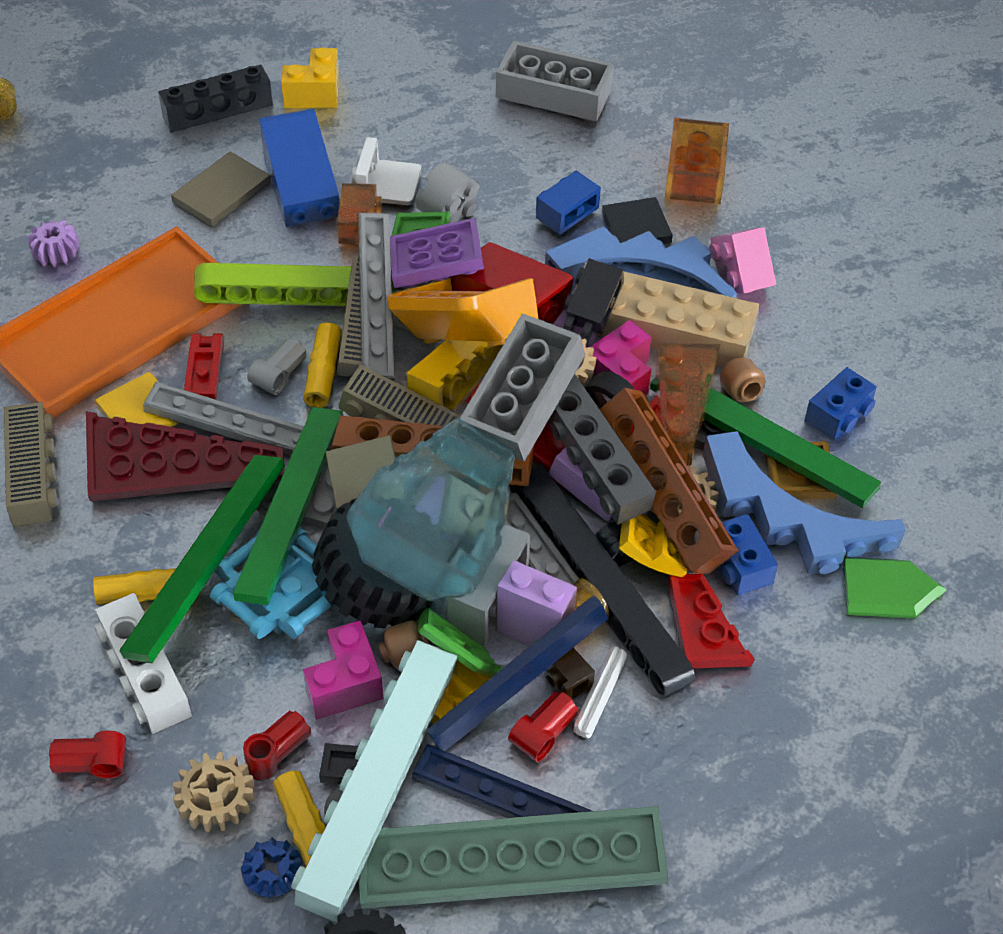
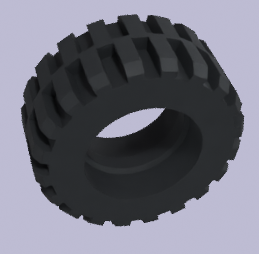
M381 495L368 496L367 500L364 497L352 499L350 503H344L330 517L315 548L312 566L313 572L317 576L315 581L320 591L325 590L326 592L325 599L331 606L334 604L340 608L339 613L346 618L350 615L356 618V621L361 620L364 626L367 623L374 624V628L385 629L387 625L394 626L409 620H419L426 607L430 608L447 580L451 559L448 555L449 548L445 539H441L443 535L437 525L433 526L430 523L431 518L423 512L421 514L416 511V506L408 502L405 505L398 502V498L390 496L387 499H381ZM371 549L384 553L400 566L404 574H392L374 567L363 557L359 550Z

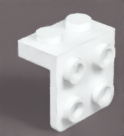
M366 137L364 147L358 150V166L353 167L351 175L352 184H356L357 200L411 205L419 183L421 165L379 160L377 138Z

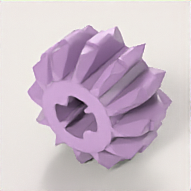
M54 219L50 223L41 222L40 227H33L31 235L28 236L31 255L35 261L41 262L43 266L50 263L54 268L58 263L67 265V260L75 259L76 252L79 250L80 244L76 230L73 228V225H67L65 220L58 223Z

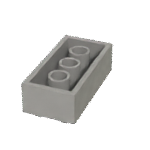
M513 40L496 71L495 98L597 122L612 90L614 63Z
M522 313L459 419L466 438L525 462L585 357L581 336Z

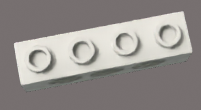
M135 593L95 609L99 623L94 624L95 631L101 644L108 642L111 648L106 653L113 669L120 668L123 676L119 677V681L126 697L133 695L137 702L132 705L139 724L141 725L146 722L151 733L155 734L192 717L188 699L163 649L153 663L145 662L141 665H136L140 661L124 659L119 651L127 638H123L131 634L145 614ZM152 689H158L155 692L148 693Z

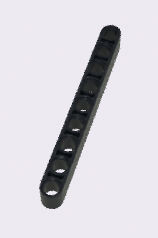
M538 461L533 463L529 486L509 484L512 493L516 492L580 579L584 585V593L587 597L590 598L595 595L603 604L608 620L605 622L660 696L665 697L694 682L695 673L687 657L544 466Z

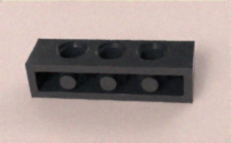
M261 64L158 91L162 116L170 133L273 105L270 79Z

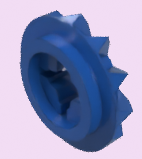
M271 837L269 841L263 843L256 841L254 848L249 852H245L244 861L241 866L242 878L247 888L256 895L262 897L281 896L292 889L293 879L299 867L302 866V860L298 849L296 850L287 840L285 842L276 841ZM267 857L274 863L280 861L277 864L279 877L269 869L262 871L266 868L264 858Z

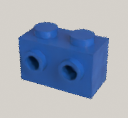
M576 170L567 177L562 178L548 190L542 191L536 197V219L561 235L599 208L601 187Z
M846 367L809 400L804 421L835 441L843 432L849 433L859 417L862 415L867 416L872 411L876 403L874 395L877 386Z
M746 514L723 521V526L739 550L720 565L724 581L728 585H732L737 596L774 584L778 564L750 516Z

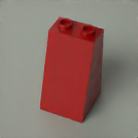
M488 242L481 247L484 269L470 275L458 274L449 276L451 278L452 291L485 292L524 279L533 278L538 319L553 324L563 312L566 298L572 291L574 277L566 272L492 242Z

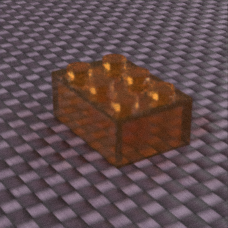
M674 118L665 191L666 199L721 204L729 123Z

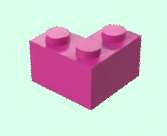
M628 320L591 346L594 349L593 357H596L593 377L600 372L610 371L629 381L636 390L642 391L644 396L649 394L652 369L645 363L649 359L651 336L631 320Z
M361 620L327 630L329 652L332 660L303 669L306 693L316 720L384 699L382 676Z

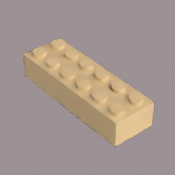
M624 272V284L603 334L595 333V335L605 337L628 320H631L651 336V349L725 366L735 358H746L755 330L760 304Z

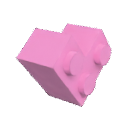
M764 227L738 230L710 238L709 251L711 252V258L715 261L716 266L727 265V283L734 288L736 294L748 293L776 285Z

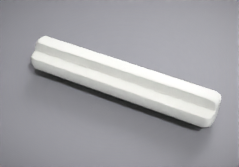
M616 646L609 649L574 723L573 732L577 736L585 739L592 736L627 660V652L624 649H619Z

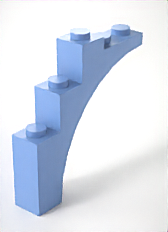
M603 226L547 250L545 255L546 265L574 277L573 285H576L575 279L580 267L584 268L585 263L590 258L623 269L624 272L737 298L734 288L718 275L715 268L709 266L711 252L695 236L665 248L664 244L657 240L650 231L620 243L618 238Z
M738 431L706 436L703 458L711 481L716 483L715 491L719 492L717 501L722 517H739L754 513L766 545H787L797 541L808 574L819 572L821 574L832 573L840 569L845 556L859 557L864 553L875 551L885 553L899 548L906 532L902 519L883 521L851 519L819 510L799 501L778 487L766 476L746 451Z

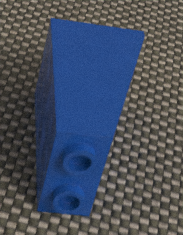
M314 108L259 118L264 161L268 174L271 176V183L285 227L340 217L339 193Z

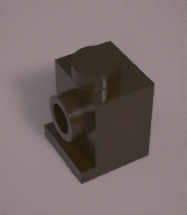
M573 647L547 668L544 675L552 689L564 692L574 702L590 691L594 683L595 670Z

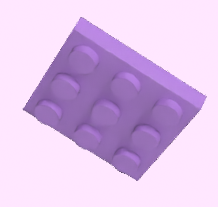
M475 218L390 236L391 271L395 288H411L418 283L431 280L442 281L449 276L458 274L470 275L484 269Z

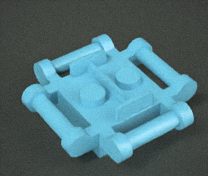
M301 527L298 530L269 605L235 601L233 595L242 572L238 573L234 568L247 560L256 537L227 558H223L215 570V573L224 582L214 586L211 590L210 598L218 605L223 604L250 627V632L258 639L265 637L271 631L277 634L284 631L288 636L296 639L304 633V627L331 607L324 597L326 594L325 590L320 591L315 581L317 576L313 572V560L300 550L302 549L314 559L313 554L317 546L316 543L308 538V533Z

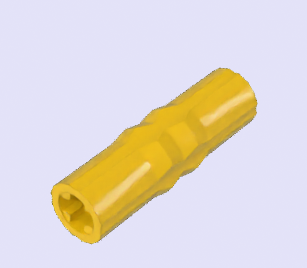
M321 323L316 330L303 395V401L309 407L325 408L330 401L342 336V329L334 323Z
M176 568L95 576L93 587L96 605H106L132 593H135L139 602L154 600Z
M293 770L278 776L273 782V787L285 814L287 826L292 832L293 842L299 849L307 867L312 857L308 855L310 844L316 833L323 834L326 825L321 819L320 810L313 801L302 772Z

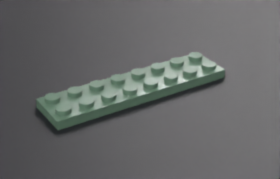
M659 806L381 828L359 875L361 909L668 884L669 878Z

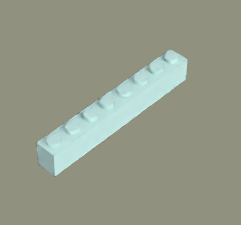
M417 640L412 652L405 651L398 671L402 673L398 681L394 679L390 681L384 699L388 700L384 710L379 708L376 710L370 724V729L373 732L369 740L363 738L359 744L355 759L359 761L354 771L347 769L339 789L343 791L339 802L332 800L324 818V822L328 824L323 834L316 833L310 844L308 855L312 857L307 867L300 866L295 874L291 888L296 890L294 905L338 923L337 916L342 914L453 676L457 660L456 655Z

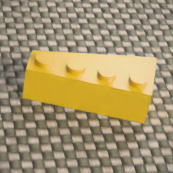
M445 340L407 372V388L455 412L488 372L503 345L488 346L487 342Z

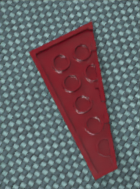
M86 411L87 490L90 501L233 487L254 455L281 457L284 462L282 447L245 440L239 443L224 440L223 436L212 435L207 437L196 435L195 431L148 422L137 424L126 422L125 418L114 416L113 419L99 417L97 413ZM285 467L277 479H282V476L285 472Z

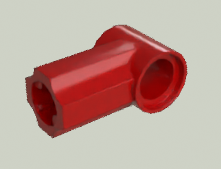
M555 691L531 716L524 715L515 723L509 733L508 741L535 762H540L554 746L556 737L578 715V708L567 694Z
M289 710L266 731L253 734L244 742V760L248 766L249 775H252L253 779L262 781L274 776L278 769V763L311 735V728L306 723L304 717L297 711L292 712ZM259 755H266L264 758H255Z
M106 730L97 732L94 738L54 739L50 743L49 749L50 769L52 773L90 772L99 778L111 779L119 777L123 772L126 737L120 732Z

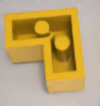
M311 48L309 65H283L281 86L284 108H337L339 85L337 48Z

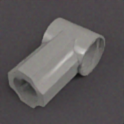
M292 337L285 339L266 359L260 357L251 364L247 374L248 382L273 395L280 394L288 382L289 374L307 357L306 349L302 347L298 340Z

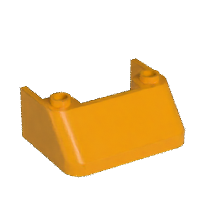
M446 278L442 281L430 282L386 296L388 309L416 338L423 339V343H435L441 340L484 341L487 342L488 346H499L505 343L522 313L538 319L533 278L524 279L485 292L452 291L451 278Z

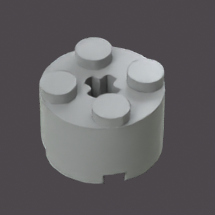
M443 162L428 173L425 178L428 184L425 189L419 187L416 194L415 206L421 212L449 211V223L458 222L464 216L470 217L475 212L478 205L475 199L480 184L456 166Z

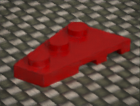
M686 574L683 577L670 575L668 587L680 649L692 667H752L755 660L749 649H744L738 639L739 632L734 624L730 625L721 611L722 604L703 574Z

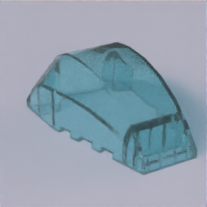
M457 417L433 433L429 440L426 442L423 440L415 445L414 449L405 455L403 453L395 458L390 466H383L377 470L349 509L345 519L363 565L425 602L471 596L502 544L503 536H501V530L505 525L506 514H504L509 499L508 485L512 480L516 452Z

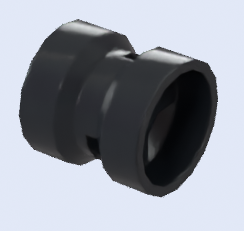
M611 522L600 528L595 536L618 567L621 568L634 559L619 549L622 523L617 525L616 522Z

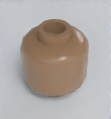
M745 357L729 361L720 373L721 386L734 401L740 403L757 399L765 387L764 373L751 359Z
M409 620L388 627L384 631V642L379 643V649L384 662L391 661L397 670L405 651L412 652L417 640L433 646L429 639L418 632L417 621Z

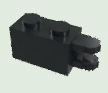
M590 258L585 268L580 267L575 279V284L577 285L575 292L567 296L564 304L567 319L563 329L573 332L575 326L583 328L580 336L581 340H587L586 346L593 332L603 334L624 284L623 269Z

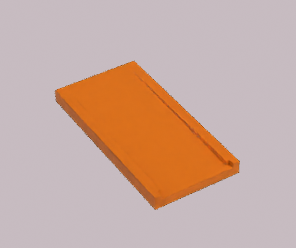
M176 226L0 326V371L31 403L43 402L46 414H52V417L55 418L242 304L203 303L195 298V268L202 263L219 262Z

